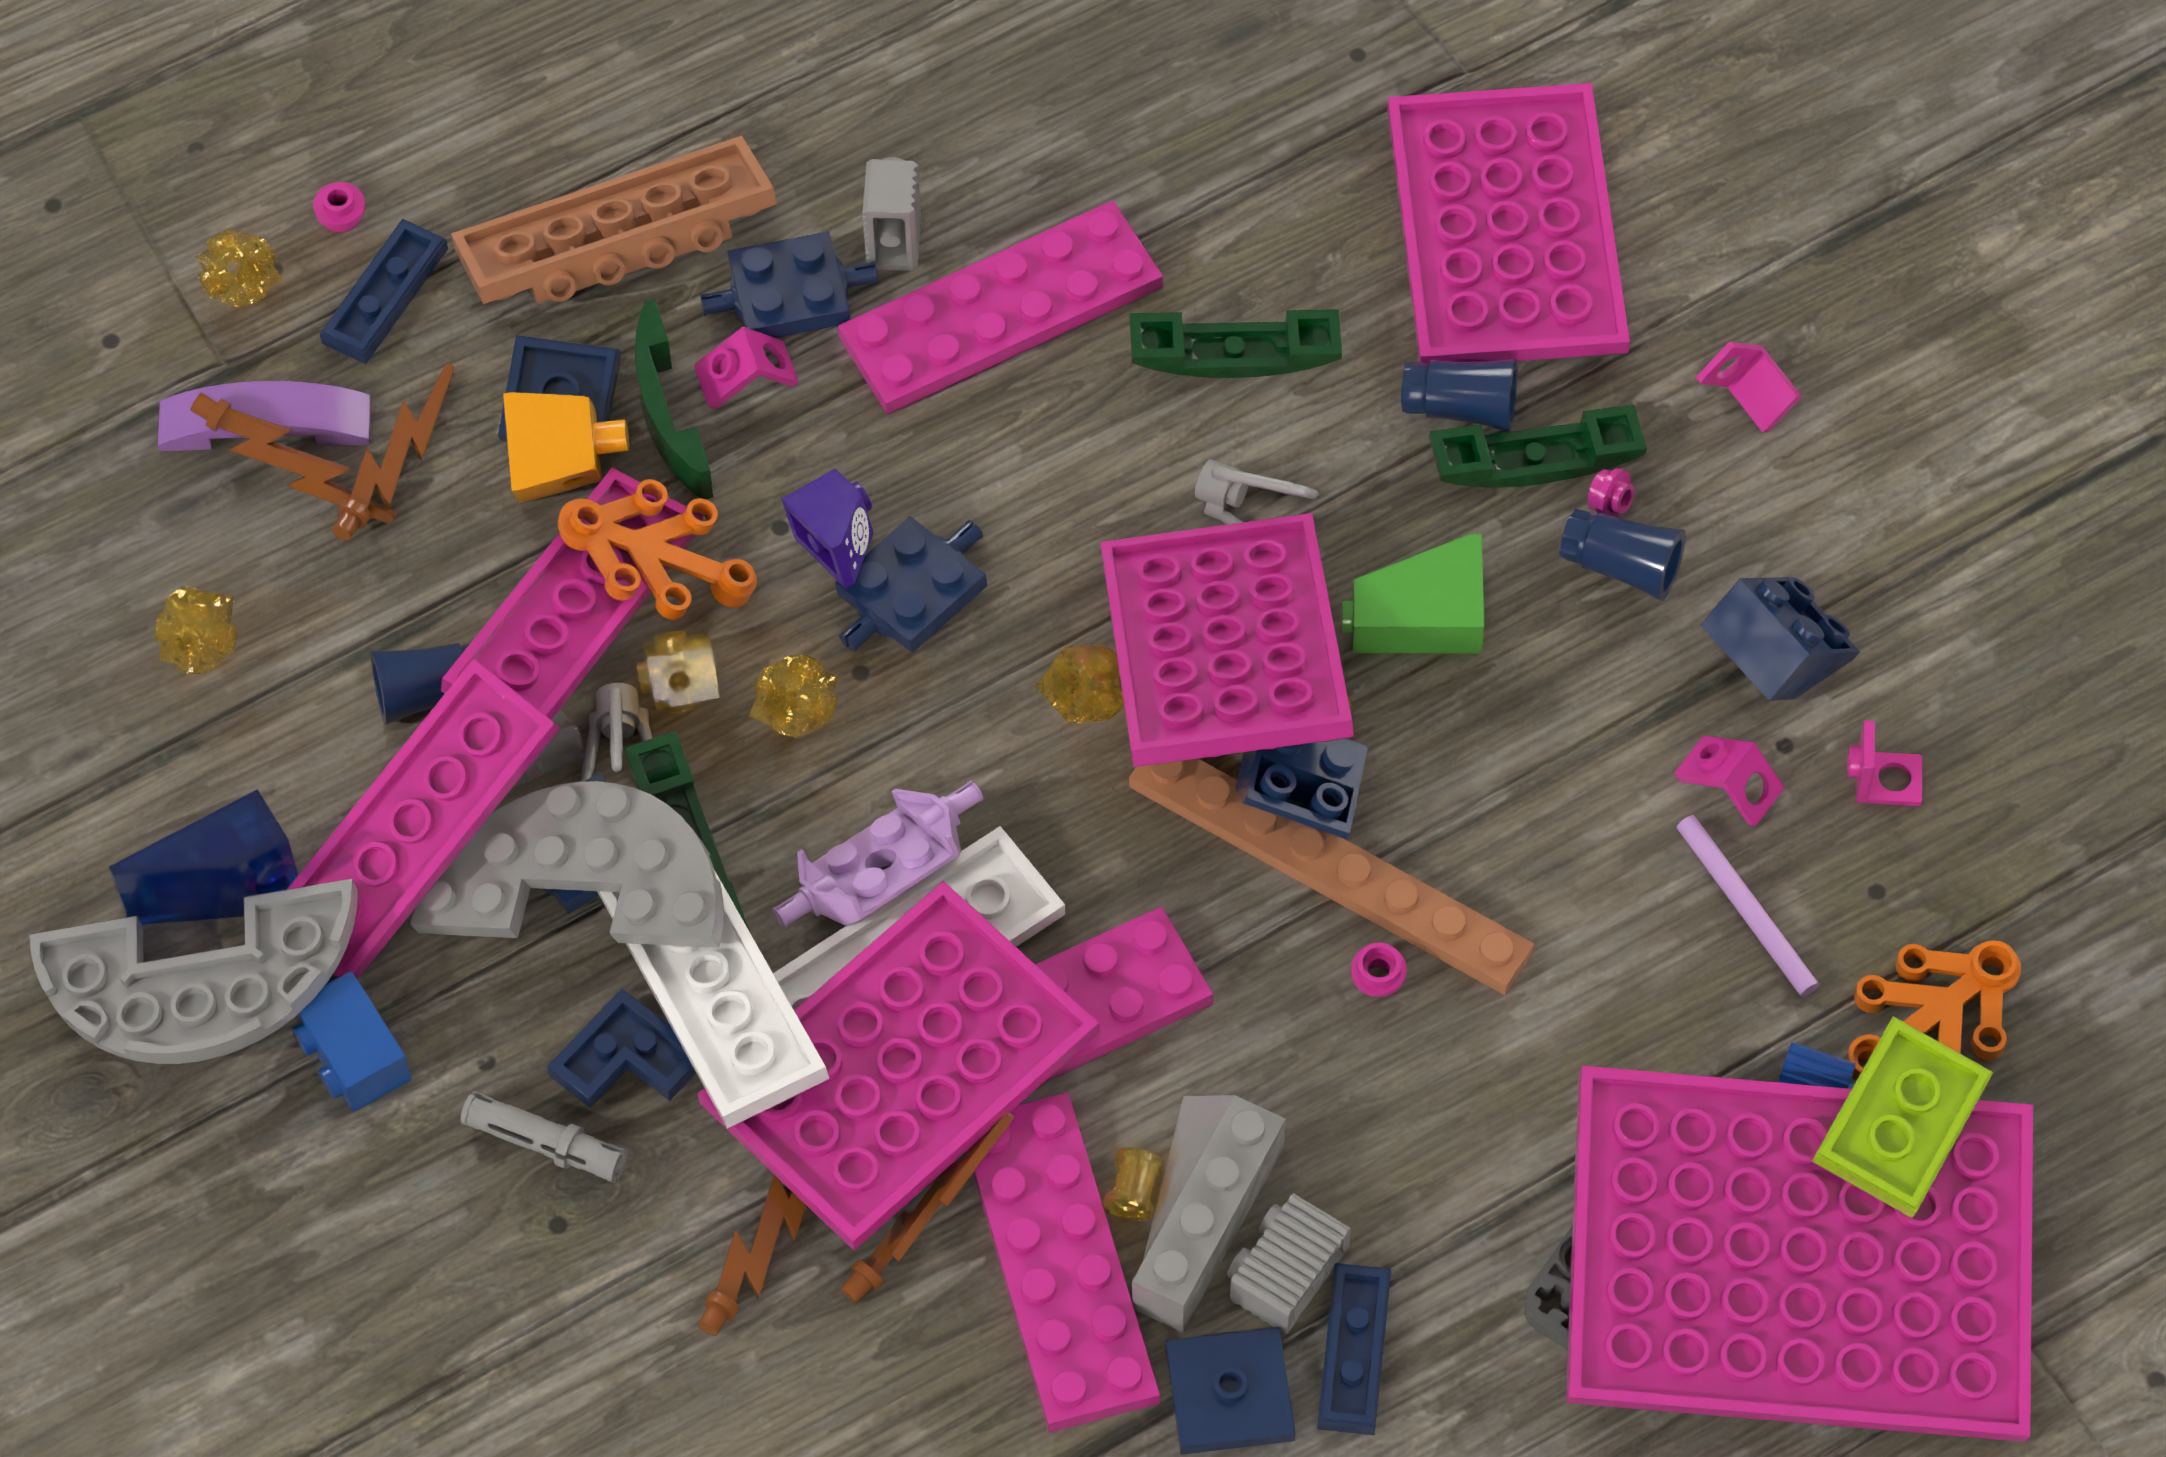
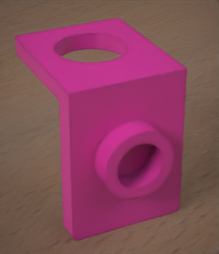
M741 327L694 365L707 405L714 409H718L759 376L791 387L799 383L785 343L782 340L746 327ZM763 348L768 349L776 357L780 369L776 368L767 359Z
M1728 342L1696 376L1700 384L1727 387L1762 432H1770L1802 398L1801 394L1761 345ZM1738 356L1730 367L1718 372L1727 361Z
M1864 720L1859 744L1849 745L1847 756V777L1856 778L1855 803L1921 806L1922 755L1875 752V721ZM1887 767H1899L1909 775L1910 784L1902 791H1890L1881 785L1878 775Z
M1703 736L1674 772L1679 782L1724 788L1747 824L1751 826H1756L1784 790L1783 784L1754 742ZM1758 773L1763 780V792L1760 799L1756 803L1751 804L1746 797V783L1752 774Z

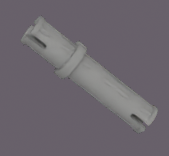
M475 1090L466 1099L461 1112V1124L480 1129L508 1142L544 1154V1156L554 1159L556 1166L567 1170L572 1166L615 1183L616 1179H619L626 1166L628 1158L627 1149L605 1143L584 1134V1128L570 1124L566 1127L556 1124L533 1113L497 1101Z

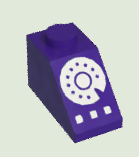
M833 469L783 497L781 500L794 539L846 589L855 584L874 534L867 513L872 509V504L868 494L859 482L856 481L851 484L837 469Z

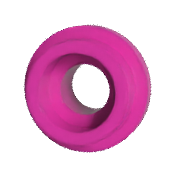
M335 182L326 185L318 191L313 201V209L317 220L334 232H346L356 227L363 217L366 208L365 199L360 189L346 182ZM346 202L341 206H333L335 203Z
M1619 468L1612 471L1601 470L1593 479L1588 492L1587 501L1589 508L1596 511L1597 514L1601 512L1614 517L1626 513L1634 498V486L1631 484L1629 473Z
M1381 942L1369 944L1359 950L1352 960V980L1361 992L1369 996L1385 997L1392 995L1402 987L1406 979L1407 966L1405 959L1398 950L1389 944ZM1381 967L1388 972V975L1385 977H1374L1369 974V971L1372 968Z

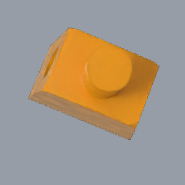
M516 392L503 393L511 489L519 503L534 501L596 483L602 480L600 454L624 452L630 449L626 419L597 422L596 410L589 397Z

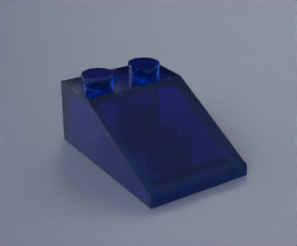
M258 789L109 866L125 917L137 916L142 925L244 917V897L287 890L298 876L289 839Z

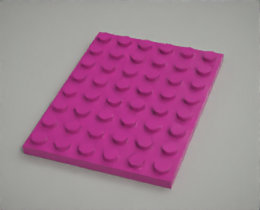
M1582 1066L1578 1079L1566 1403L2026 1442L2030 1437L2033 1105L1978 1100L1914 1217L1911 1218L1812 1162L1852 1089Z

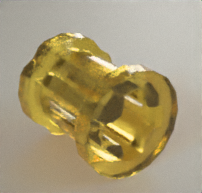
M1132 1147L1121 1148L1116 1151L1113 1160L1117 1171L1112 1191L1105 1194L1102 1205L1110 1214L1125 1220H1148L1151 1218L1154 1209L1150 1198L1155 1178L1161 1176L1165 1165L1164 1161L1158 1155L1147 1150Z

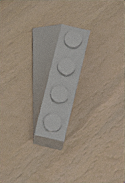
M1235 1095L1183 1096L1143 1262L1132 1281V1304L1135 1311L1182 1333L1184 1332L1284 1148L1286 1118Z

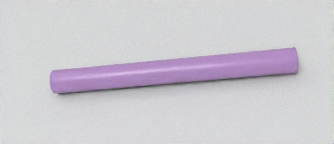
M1691 815L1683 819L1677 826L1678 831L1799 995L1804 998L1815 992L1819 987L1817 980L1697 818Z

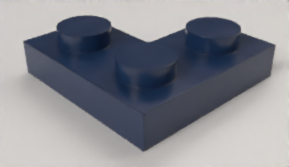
M623 989L601 1009L547 1066L548 1074L553 1080L590 1108L627 1069L669 1101L696 1074L672 1027Z

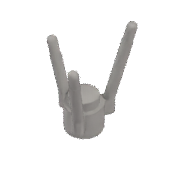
M1209 459L1203 466L1195 487V497L1207 502L1204 514L1218 519L1226 525L1242 523L1241 520L1228 512L1227 509L1230 506L1238 508L1242 504L1248 486L1312 500L1317 499L1319 496L1317 490L1311 489L1308 486L1243 472L1240 469L1213 459Z
M611 683L600 687L596 691V711L589 714V734L580 782L586 781L593 775L601 733L610 739L611 767L615 772L622 770V739L632 736L635 729L638 730L642 742L653 738L649 727V711L646 708L639 707V696L635 687L625 683Z

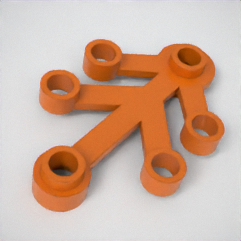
M644 480L638 485L634 494L604 505H600L593 500L580 498L569 501L561 509L557 522L562 540L575 550L589 552L605 578L607 593L614 599L621 601L631 599L640 585L641 573L656 598L655 606L657 611L667 619L675 620L683 617L691 603V593L684 585L672 582L662 565L710 582L713 597L727 607L737 608L745 605L750 600L757 586V576L754 569L744 560L733 559L720 563L669 544L671 541L691 534L706 535L712 530L718 517V511L715 505L706 499H694L688 504L684 513L638 530H632L617 523L639 514L649 517L656 516L662 511L668 498V492L665 486L656 480ZM643 494L654 496L657 502L646 500ZM693 513L704 515L707 521L696 519ZM580 519L588 521L591 525L582 523ZM611 545L627 551L638 570L630 564L620 563ZM731 576L737 577L742 582L735 581ZM615 578H624L630 583V586L620 585ZM666 597L676 598L681 605L671 604Z
M1992 940L1975 946L1969 954L1931 951L1919 944H1908L1899 951L1896 961V971L1902 979L1908 982H1918L1923 980L1928 972L1959 976L1961 978L1949 987L1889 982L1877 975H1867L1859 980L1854 995L1855 1003L1859 1009L1867 1013H1877L1882 1011L1886 1005L1920 1008L1903 1022L1924 1034H1927L1939 1024L1938 1041L1960 1054L1963 1006L1980 993V1025L1974 1030L1971 1049L1978 1058L1991 1061L2002 1055L2006 1045L2007 1035L2002 1028L2003 993L2011 990L2017 984L2021 974V963L2014 950L2001 941ZM1910 957L1917 958L1922 962L1923 966L1915 969L1910 968L1905 964L1904 960ZM1987 965L1996 966L2002 974H1988L1983 970V967ZM1868 988L1876 989L1882 997L1876 1000L1868 999L1862 991ZM1866 1034L1857 1037L1851 1043L1846 1060L1856 1063L1852 1078L1856 1081L1863 1070V1067L1858 1062L1870 1058L1881 1037ZM1986 1035L1992 1036L1997 1040L1998 1045L1994 1047L1985 1046L1979 1038Z

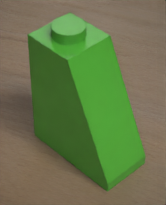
M1482 534L1466 535L1354 579L1352 600H1342V633H1352V653L1481 654L1484 635Z

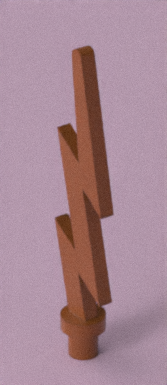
M452 364L444 366L417 422L403 399L381 469L366 447L351 497L344 500L339 507V519L332 528L333 533L338 538L349 541L357 529L365 528L371 519L368 507L374 489L389 510L410 442L422 461L453 376L454 366Z
M200 393L194 400L190 411L207 420L206 426L213 431H217L220 428L248 438L231 447L228 451L303 475V477L286 485L293 489L341 506L344 500L350 499L351 490L329 479L341 475L351 468L272 442L289 433L292 429L231 409L232 404L221 399L219 402H216L203 393ZM372 500L370 501L368 510L372 518L386 523H391L396 518L395 511L388 510L387 507Z
M1011 1112L1002 1116L970 1148L961 1161L957 1159L938 1176L910 1216L905 1211L902 1212L866 1263L860 1259L851 1267L854 1273L840 1288L851 1301L857 1304L870 1288L877 1290L884 1282L880 1276L882 1270L892 1257L898 1262L941 1203L946 1207L950 1204L1014 1119V1115Z
M773 1175L750 1253L735 1229L716 1291H711L704 1301L706 1310L698 1322V1327L709 1335L717 1336L724 1323L732 1321L738 1313L739 1306L736 1303L743 1276L746 1278L757 1300L759 1299L782 1220L793 1242L796 1238L807 1205L793 1192L788 1197L781 1181L775 1175Z

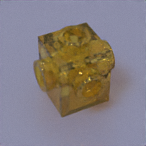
M227 229L210 238L206 242L208 249L195 256L203 270L198 273V278L206 293L213 300L219 298L220 302L233 306L247 307L260 301L268 294L267 289L282 281L273 265L276 263L275 255L261 236L258 237L247 232H235L234 229ZM236 260V269L231 274L227 265Z
M181 586L167 597L165 610L159 613L155 625V641L161 643L159 661L176 664V669L184 673L204 674L208 670L214 669L227 656H231L237 640V626L231 624L234 596Z
M669 631L656 635L654 637L655 642L643 644L646 661L636 662L641 693H652L656 709L666 708L667 712L670 713L686 712L697 708L700 701L720 698L713 652L707 632L687 636L685 631Z
M1102 644L1064 647L1035 686L1069 724L1107 721L1115 716L1124 705L1117 653Z
M803 654L790 655L772 665L766 666L762 671L756 684L755 693L757 695L749 716L769 725L780 734L797 739L821 725L824 726L830 720L837 704V696H834L833 692L839 677L823 670L824 665L813 657Z

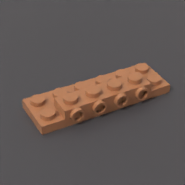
M739 136L451 233L455 251L483 304L495 300L508 299L516 293L527 289L530 290L537 304L548 300L564 302L570 299L577 290L598 283L614 285L627 273L645 267L663 268L670 264L674 257L694 250L702 252L713 251L720 246L722 241L732 238L730 220L738 217L752 216L762 209L777 205L774 187L744 138Z

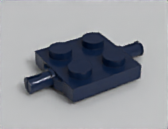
M827 231L728 250V260L732 274L730 289L700 294L704 316L735 310L736 315L744 323V327L777 338L834 327L849 321L848 288L878 283V277L874 261L843 267L842 262L835 255L830 233Z
M909 516L865 555L855 584L845 589L838 581L835 582L837 595L853 606L860 616L850 627L839 634V638L845 647H849L850 651L855 652L860 645L876 632L880 635L894 638L912 653L988 586L986 574L963 555L978 540L983 538L981 529L976 524L973 526V521L968 520L950 538L944 539L934 535Z

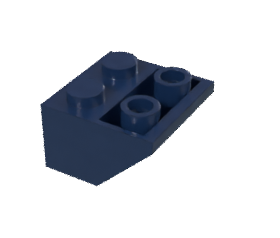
M1794 577L1739 578L1700 624L1769 701L1798 698L1851 662L1860 653L1848 639L1850 636L1848 629L1835 617L1825 614L1813 601L1815 599L1813 591L1804 582Z
M1343 738L1328 742H1313L1277 747L1269 750L1262 749L1243 752L1235 788L1243 804L1347 839L1351 831L1368 746Z

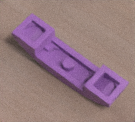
M252 381L203 387L173 395L160 401L159 451L212 450L213 438H247L220 428L217 431H213L206 426L207 420L190 411L194 400L200 393L205 394L216 402H219L221 399L232 404L231 409L292 429L283 436L315 435L317 447L370 445L371 396L370 394L347 388L307 382Z

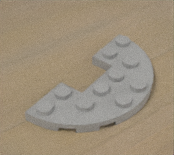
M599 781L573 782L534 791L494 811L417 905L410 925L419 934L518 938L530 888L620 892L610 929V935L618 943L720 948L724 906L721 884L716 879L714 868L709 858L710 853L694 830L669 805L651 794L617 783Z
M352 879L244 897L245 945L144 962L143 926L137 916L31 934L29 937L32 961L40 985L57 1013L70 1028L96 1047L116 1056L139 1062L154 1064L200 1062L230 1054L264 1039L297 1016L317 996L338 967L348 946L357 912L358 889Z

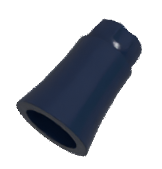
M1517 359L1487 362L1431 360L1430 364L1414 361L1406 362L1401 387L1402 412L1409 414L1426 413V418L1449 419L1481 424L1511 432L1517 395Z
M1574 509V512L1567 520L1562 534L1559 555L1568 561L1582 564L1583 569L1606 575L1633 586L1660 601H1664L1672 588L1681 564L1686 532L1684 529L1652 526L1624 520L1601 512L1595 515L1584 510Z
M459 643L410 650H371L373 680L384 724L387 725L410 715L433 709L445 694L441 692L442 678L469 644L461 647Z

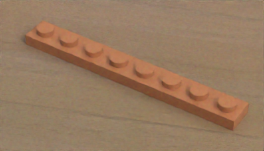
M1198 758L1167 762L1159 765L1138 766L1129 776V788L1503 995L1507 994L1533 955L1534 943L1351 842L1243 804L1235 788L1237 780Z

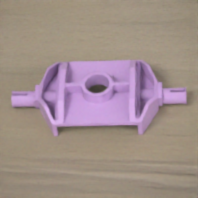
M970 780L947 797L942 796L940 798L934 794L894 789L891 792L898 808L876 819L872 825L844 843L833 847L827 854L813 863L807 859L802 849L798 851L799 882L801 888L798 889L797 894L777 907L772 908V913L777 922L785 929L788 925L811 911L816 917L822 914L845 926L855 923L960 856L961 847L956 826L961 824L958 815L976 803L983 801V795L978 786ZM891 865V866L888 867L887 869H884V870L880 869V868H882V867H884V866Z

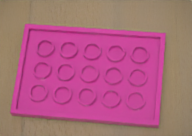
M1592 83L1388 97L1387 112L1419 362L1429 364L1431 360L1487 362L1515 358L1517 361L1628 353L1630 339Z
M1312 513L1100 542L1133 767L1152 764L1159 765L1167 762L1204 757H1218L1226 754L1262 749L1269 750L1277 747L1328 742L1335 739L1354 737L1351 711Z
M942 881L794 1010L826 1066L829 1079L727 1130L855 1251L981 1139L1002 1116L1017 1107L1099 1034V1022L947 883ZM704 1088L698 1093L699 1103L726 1128Z

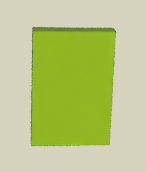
M1893 1016L1812 1162L1913 1218L1993 1072Z

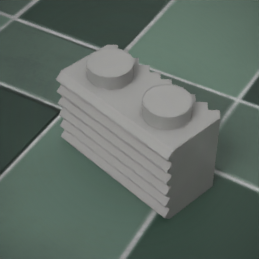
M889 157L883 160L871 159L866 163L862 212L866 263L874 261L876 270L913 271L918 267L921 232L918 165L914 161H905L896 157Z
M1294 1193L1290 1195L1283 1207L1274 1204L1270 1208L1258 1230V1233L1263 1236L1252 1250L1246 1247L1240 1250L1227 1273V1277L1231 1278L1230 1299L1232 1302L1240 1305L1244 1310H1249L1254 1316H1259L1263 1322H1268L1273 1328L1279 1327L1283 1334L1289 1333L1334 1269L1335 1263H1338L1350 1245L1351 1233L1350 1227Z

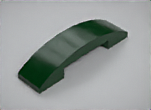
M647 300L644 302L639 316L635 339V364L644 419L659 454L675 476L698 497L710 499L713 498L711 472L697 427L676 432L657 373L672 369L669 340L656 300Z
M1339 309L1286 310L1285 322L1183 324L1182 312L1129 314L1132 363L1160 372L1208 378H1248L1307 370L1342 359Z
M1634 404L1583 411L1580 423L1484 435L1481 424L1434 430L1429 433V440L1441 481L1469 487H1521L1573 479L1629 462L1645 455L1647 451Z
M677 731L625 747L624 752L636 789L651 794L669 805L682 816L699 836L710 853L709 858L716 874L748 928L732 881L729 882L695 790V780Z

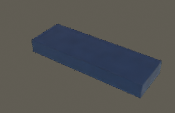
M402 218L320 332L322 344L367 364L447 252V239Z
M1335 1263L1317 1425L1319 1430L1375 1435L1391 1269Z

